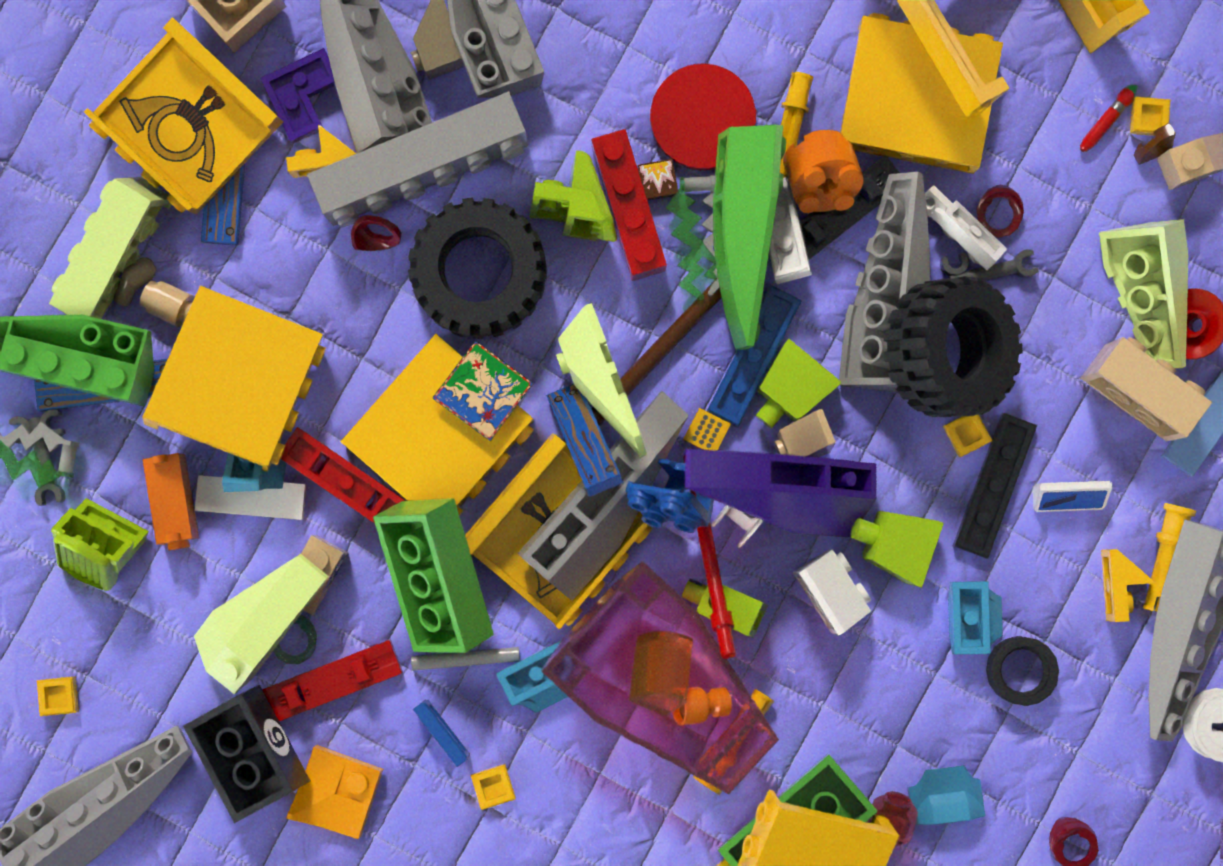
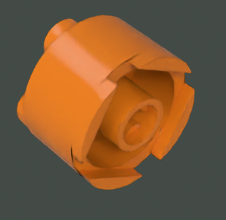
M818 130L804 135V141L796 147L793 143L787 149L783 158L786 176L799 209L804 213L849 209L853 206L854 198L863 185V174L850 140H846L842 133L835 130Z

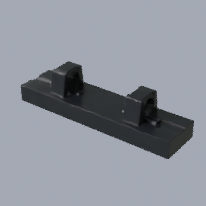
M886 155L862 173V188L868 193L869 201L859 191L854 198L853 206L843 211L834 209L825 212H811L800 221L809 260L880 205L888 175L900 173Z

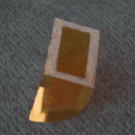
M653 631L639 635L636 639L629 701L664 716L669 715L686 704L693 638L670 631Z

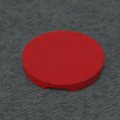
M693 64L673 72L657 89L650 110L651 130L660 150L673 161L692 170L705 171L716 169L718 134L729 127L755 126L756 107L752 94L746 84L730 70L713 64Z

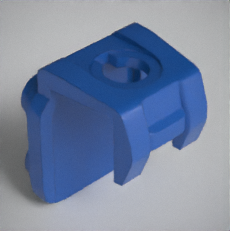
M659 458V465L670 477L665 488L634 484L632 481H628L625 488L627 498L629 499L628 506L641 512L644 523L653 527H662L663 522L673 521L675 528L687 533H694L695 529L700 526H709L714 500L697 492L695 497L691 492L687 491L688 489L685 488V463Z

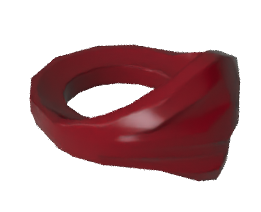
M1003 184L996 185L987 190L979 200L976 208L978 221L996 238L1011 235L1016 231L1024 214L1023 201L1019 193ZM998 197L1008 199L1009 206L1013 210L1012 222L1008 227L1000 230L989 226L985 216L987 207L992 203V199Z
M361 216L355 221L351 229L352 246L355 250L381 251L390 249L400 244L402 232L398 226L379 216ZM367 225H381L391 231L393 235L375 234Z
M1061 817L1055 821L1049 837L1050 851L1055 860L1062 866H1089L1096 859L1099 851L1095 832L1088 824L1077 818ZM1078 834L1080 837L1088 840L1090 849L1083 859L1071 861L1064 857L1063 841L1069 836Z

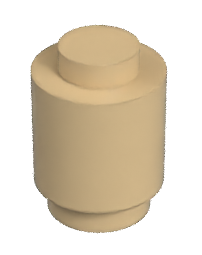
M152 280L146 285L141 294L140 306L146 308L148 314L176 327H180L185 321L194 296L164 281L155 282Z

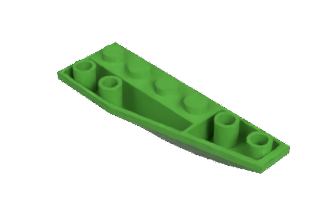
M783 125L729 127L718 134L715 169L716 184L713 195V241L717 277L724 312L735 350H745L754 347L760 334L759 313L777 199L782 191L784 181L783 174L780 173V162L786 150V139L782 137Z
M82 314L0 316V371L145 407L155 373L151 331Z

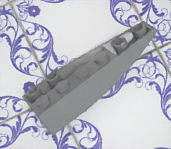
M447 0L451 33L477 98L496 97L508 91L512 96L541 86L544 69L516 0Z
M661 391L636 419L647 455L639 457L622 437L609 449L624 483L589 497L583 481H581L522 547L518 554L573 601L619 549L638 513L637 510L628 506L629 499L625 491L628 481H632L634 484L653 485L661 469L658 463L659 458H667L689 415Z
M1184 520L1162 588L1150 656V738L1162 741H1173L1181 730L1185 713L1223 631V529L1189 520Z
M175 726L50 790L7 824L3 825L0 828V861L2 866H86L93 861L150 807L191 755L192 750L181 728Z

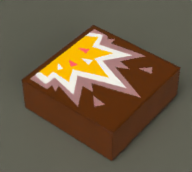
M672 159L637 165L647 201L677 196L679 194Z

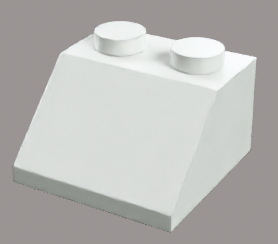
M833 549L793 571V574L830 633L839 636L871 612L867 605L871 598L860 582L855 585L851 580L848 572L852 571V568L841 552L835 554Z

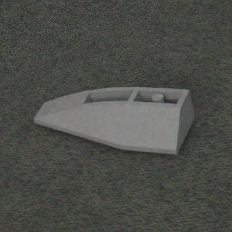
M320 0L328 57L356 153L432 123L416 71L378 0Z

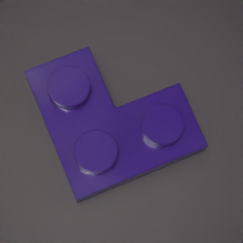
M324 48L260 78L278 117L284 121L282 125L292 144L319 132L318 125L323 127L310 97L335 86L329 57Z

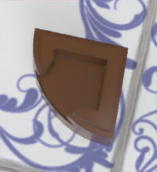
M1166 124L1153 132L1156 137L1145 146L1142 143L1138 145L1134 152V157L1139 165L1155 159L1167 150L1172 149L1176 133L1171 124Z

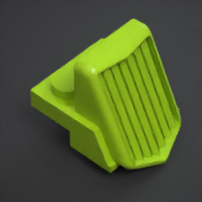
M580 150L575 152L569 187L556 180H544L542 183H535L529 217L564 222L562 236L593 241L600 239L615 242L617 240L611 211L592 159L586 152Z
M87 498L75 510L70 508L51 528L58 566L77 580L104 591H109L117 582L120 570L144 544L149 532Z

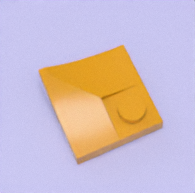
M316 745L313 747L305 770L310 782L298 788L286 818L359 839L362 836L384 769Z

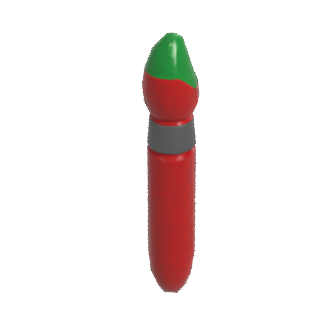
M1137 84L1128 85L1119 92L1117 99L1083 138L1080 145L1081 152H1087L1092 149L1119 118L1125 107L1131 105L1138 90Z

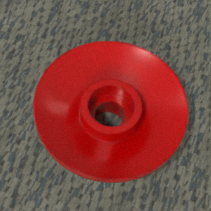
M1191 288L1188 289L1186 359L1195 360L1211 355L1223 343V302L1215 294L1207 290ZM1200 319L1202 321V328L1195 332L1192 328L1193 323Z

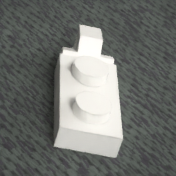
M934 185L925 192L927 217H932L942 227V231L947 237L956 240L967 251L969 258L973 262L983 266L986 270L994 265L1007 248L957 200L952 203Z

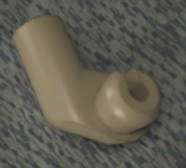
M146 257L139 258L135 263L124 269L114 296V301L122 306L131 305L135 291L153 279L156 274V267L151 259Z

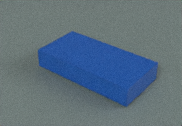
M425 699L413 709L456 767L469 758L470 753L429 700Z

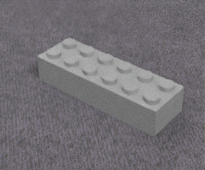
M508 91L310 172L307 176L323 215L332 226L339 224L340 227H346L354 224L359 215L372 210L373 214H377L390 209L393 206L391 202L405 197V200L418 198L425 194L424 189L435 184H438L439 187L447 186L457 181V175L469 170L472 174L489 168L491 166L490 162L500 157H503L504 160H509L521 155L524 152L523 148L528 146L527 135Z

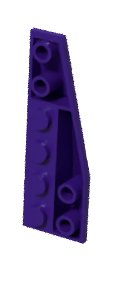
M687 449L685 453V488L794 534L851 537V530L856 519H863L877 499L876 463L798 455Z

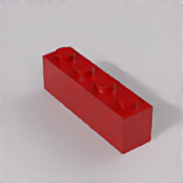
M626 129L592 138L591 148L631 280L634 281L665 272L667 263Z

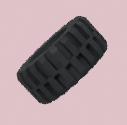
M473 197L462 199L463 203L455 206L451 202L442 206L444 211L438 215L432 213L426 219L427 225L423 230L418 229L414 237L416 242L414 248H410L408 257L410 261L408 274L409 281L413 287V293L427 315L440 327L451 331L452 334L461 337L463 335L471 336L473 339H483L484 336L491 335L493 337L504 335V331L511 328L513 330L522 324L521 321L525 317L531 316L536 309L538 300L542 298L544 293L547 267L541 240L537 232L531 227L530 222L523 215H518L513 207L505 203L499 205L495 203L494 199L483 198V201H474ZM472 237L494 239L506 249L512 263L511 278L506 288L495 298L484 302H472L462 299L451 290L445 277V262L450 251L463 240Z
M968 276L925 281L923 284H917L910 288L907 294H903L895 305L898 309L892 310L887 321L890 323V328L884 334V342H887V351L884 352L885 362H889L890 371H888L891 382L898 385L896 391L903 400H908L909 406L917 412L922 411L925 415L931 417L980 415L989 412L993 407H997L1005 399L1004 393H1009L1016 382L1013 380L1014 375L1019 373L1021 363L1018 362L1019 354H1022V343H1019L1018 338L1021 330L1019 323H1015L1013 319L1015 312L1012 306L1004 303L1006 298L997 289H993L990 283ZM950 323L956 329L960 341V361L956 372L953 371L946 352V336Z

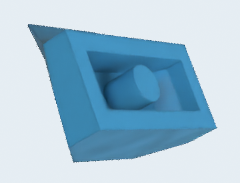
M228 453L222 480L224 492H247L263 489H282L287 463L281 459L278 465L271 463L267 473L262 471L263 466Z
M988 581L950 582L948 618L952 654H991V645L1003 636L1002 597L989 589Z
M561 641L496 673L511 705H522L535 713L571 696V682L577 674Z
M965 765L925 770L923 777L916 785L907 787L911 821L914 825H935L968 821L985 816L981 781L978 778H973Z

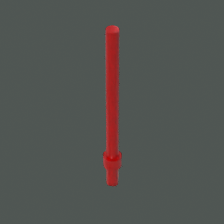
M690 490V492L696 497V492ZM709 523L708 527L700 526L697 528L713 611L710 615L712 630L717 632L721 658L728 659L736 656L731 631L734 628L732 612L727 610L711 523Z

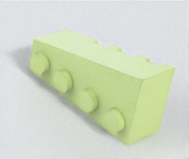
M141 177L114 178L113 181H109L100 194L102 202L97 212H93L84 225L86 233L81 243H77L68 255L67 260L70 264L67 270L56 279L51 291L54 295L49 304L67 315L82 314L101 319L114 299L120 282V274L123 273L126 267L139 259L138 245L144 242L149 235L153 236L160 225L155 220L163 206L170 209L172 204L166 199L169 194L159 188H154Z

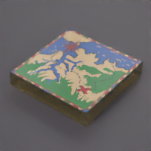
M475 340L432 399L491 442L534 383Z

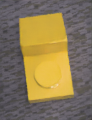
M318 125L321 153H317L315 149L296 151L295 156L286 157L287 168L293 178L306 177L310 172L357 153Z
M1101 550L1106 621H1130L1129 613L1133 612L1134 602L1132 593L1130 591L1127 592V585L1152 584L1155 582L1119 550Z

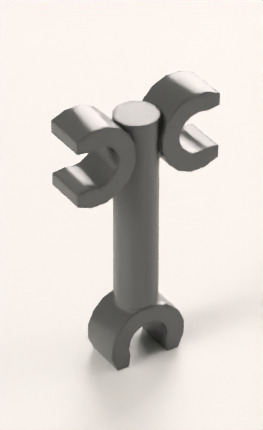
M1029 249L1017 254L1014 260L994 264L988 270L980 267L966 271L969 259L965 252L958 255L960 267L957 269L949 265L947 257H943L940 260L941 270L944 274L948 275V278L968 276L974 277L977 280L987 281L1012 274L1029 278L1038 273L1037 268L1027 270L1022 266L1023 258L1034 255L1033 250Z
M52 409L43 413L41 417L30 419L17 416L11 418L9 424H23L31 433L40 422L50 427L51 419L62 416V411ZM65 429L53 430L60 436L66 434ZM43 438L33 446L41 485L36 490L34 496L38 506L46 505L45 495L49 490L55 493L56 502H64L66 497L63 488L55 484L49 449ZM20 439L16 442L18 444H22Z

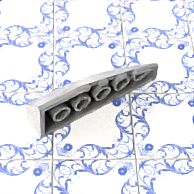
M921 172L888 175L876 215V220L879 222L873 238L869 237L865 250L869 253L864 272L858 273L855 285L859 286L854 305L849 304L845 317L839 374L840 386L897 392L896 388L898 385L892 383L888 375V371H890L889 362H885L884 352L887 351V342H884V334L890 328V323L887 321L892 310L898 309L895 305L903 294H907L909 289L917 284L930 281L928 219L923 175Z

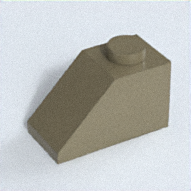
M430 0L413 37L417 50L410 52L417 71L425 70L428 80L465 67L451 33L449 12L444 0Z

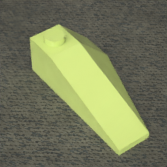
M1184 219L1149 222L1099 232L1104 269L1108 278H1113L1120 293V297H1118L1122 309L1126 307L1134 324L1132 331L1136 340L1147 348L1145 353L1154 360L1162 359L1174 368L1186 367L1188 247Z
M592 303L587 304L558 338L562 353L556 354L562 374L570 373L574 386L639 457L645 456L647 453L627 395L623 393L624 389L615 363L612 361L601 325Z
M299 554L213 610L194 636L206 672L235 695L253 679L329 576L302 554Z

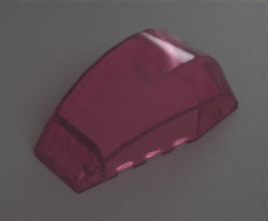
M643 561L606 591L565 635L541 669L542 673L595 722L621 734L624 738L654 752L657 756L676 764L727 794L731 793L779 740L729 661L721 658L719 645L712 637L698 612ZM701 687L708 693L712 688L726 687L731 696L732 708L729 716L713 717L710 714L703 723L679 726L673 717L672 710H666L664 697L672 695L675 689Z

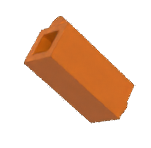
M174 453L142 459L156 545L167 544L168 551L190 547L189 540L199 539L186 455Z

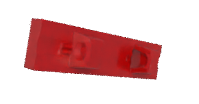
M299 427L295 429L285 444L281 460L373 523H375L373 516L401 501H406ZM377 492V495L373 502L370 505L366 506L369 500L374 495V493Z
M390 639L262 690L278 720L282 721L404 672ZM298 685L301 688L305 702L302 701L298 695Z

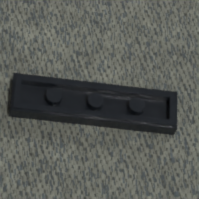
M1001 413L992 438L993 441H991L954 540V547L985 559L989 558L1037 425L1012 415Z

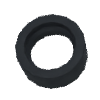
M1016 636L1007 638L994 647L988 657L986 673L989 685L998 696L1012 704L1029 706L1040 703L1051 695L1058 683L1059 667L1056 656L1047 645L1037 639ZM1020 649L1030 650L1042 662V680L1031 691H1014L1003 680L1001 673L1002 663L1007 655L1013 651Z

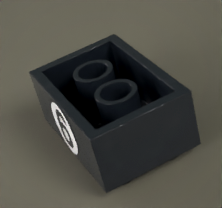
M260 685L237 695L183 726L234 823L310 782L303 765Z

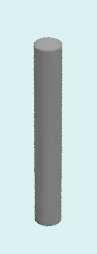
M519 647L468 651L467 653L411 656L412 671L520 661Z

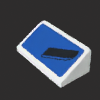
M1089 481L1034 484L1032 486L1033 509L1036 512L1104 509L1112 490V482Z

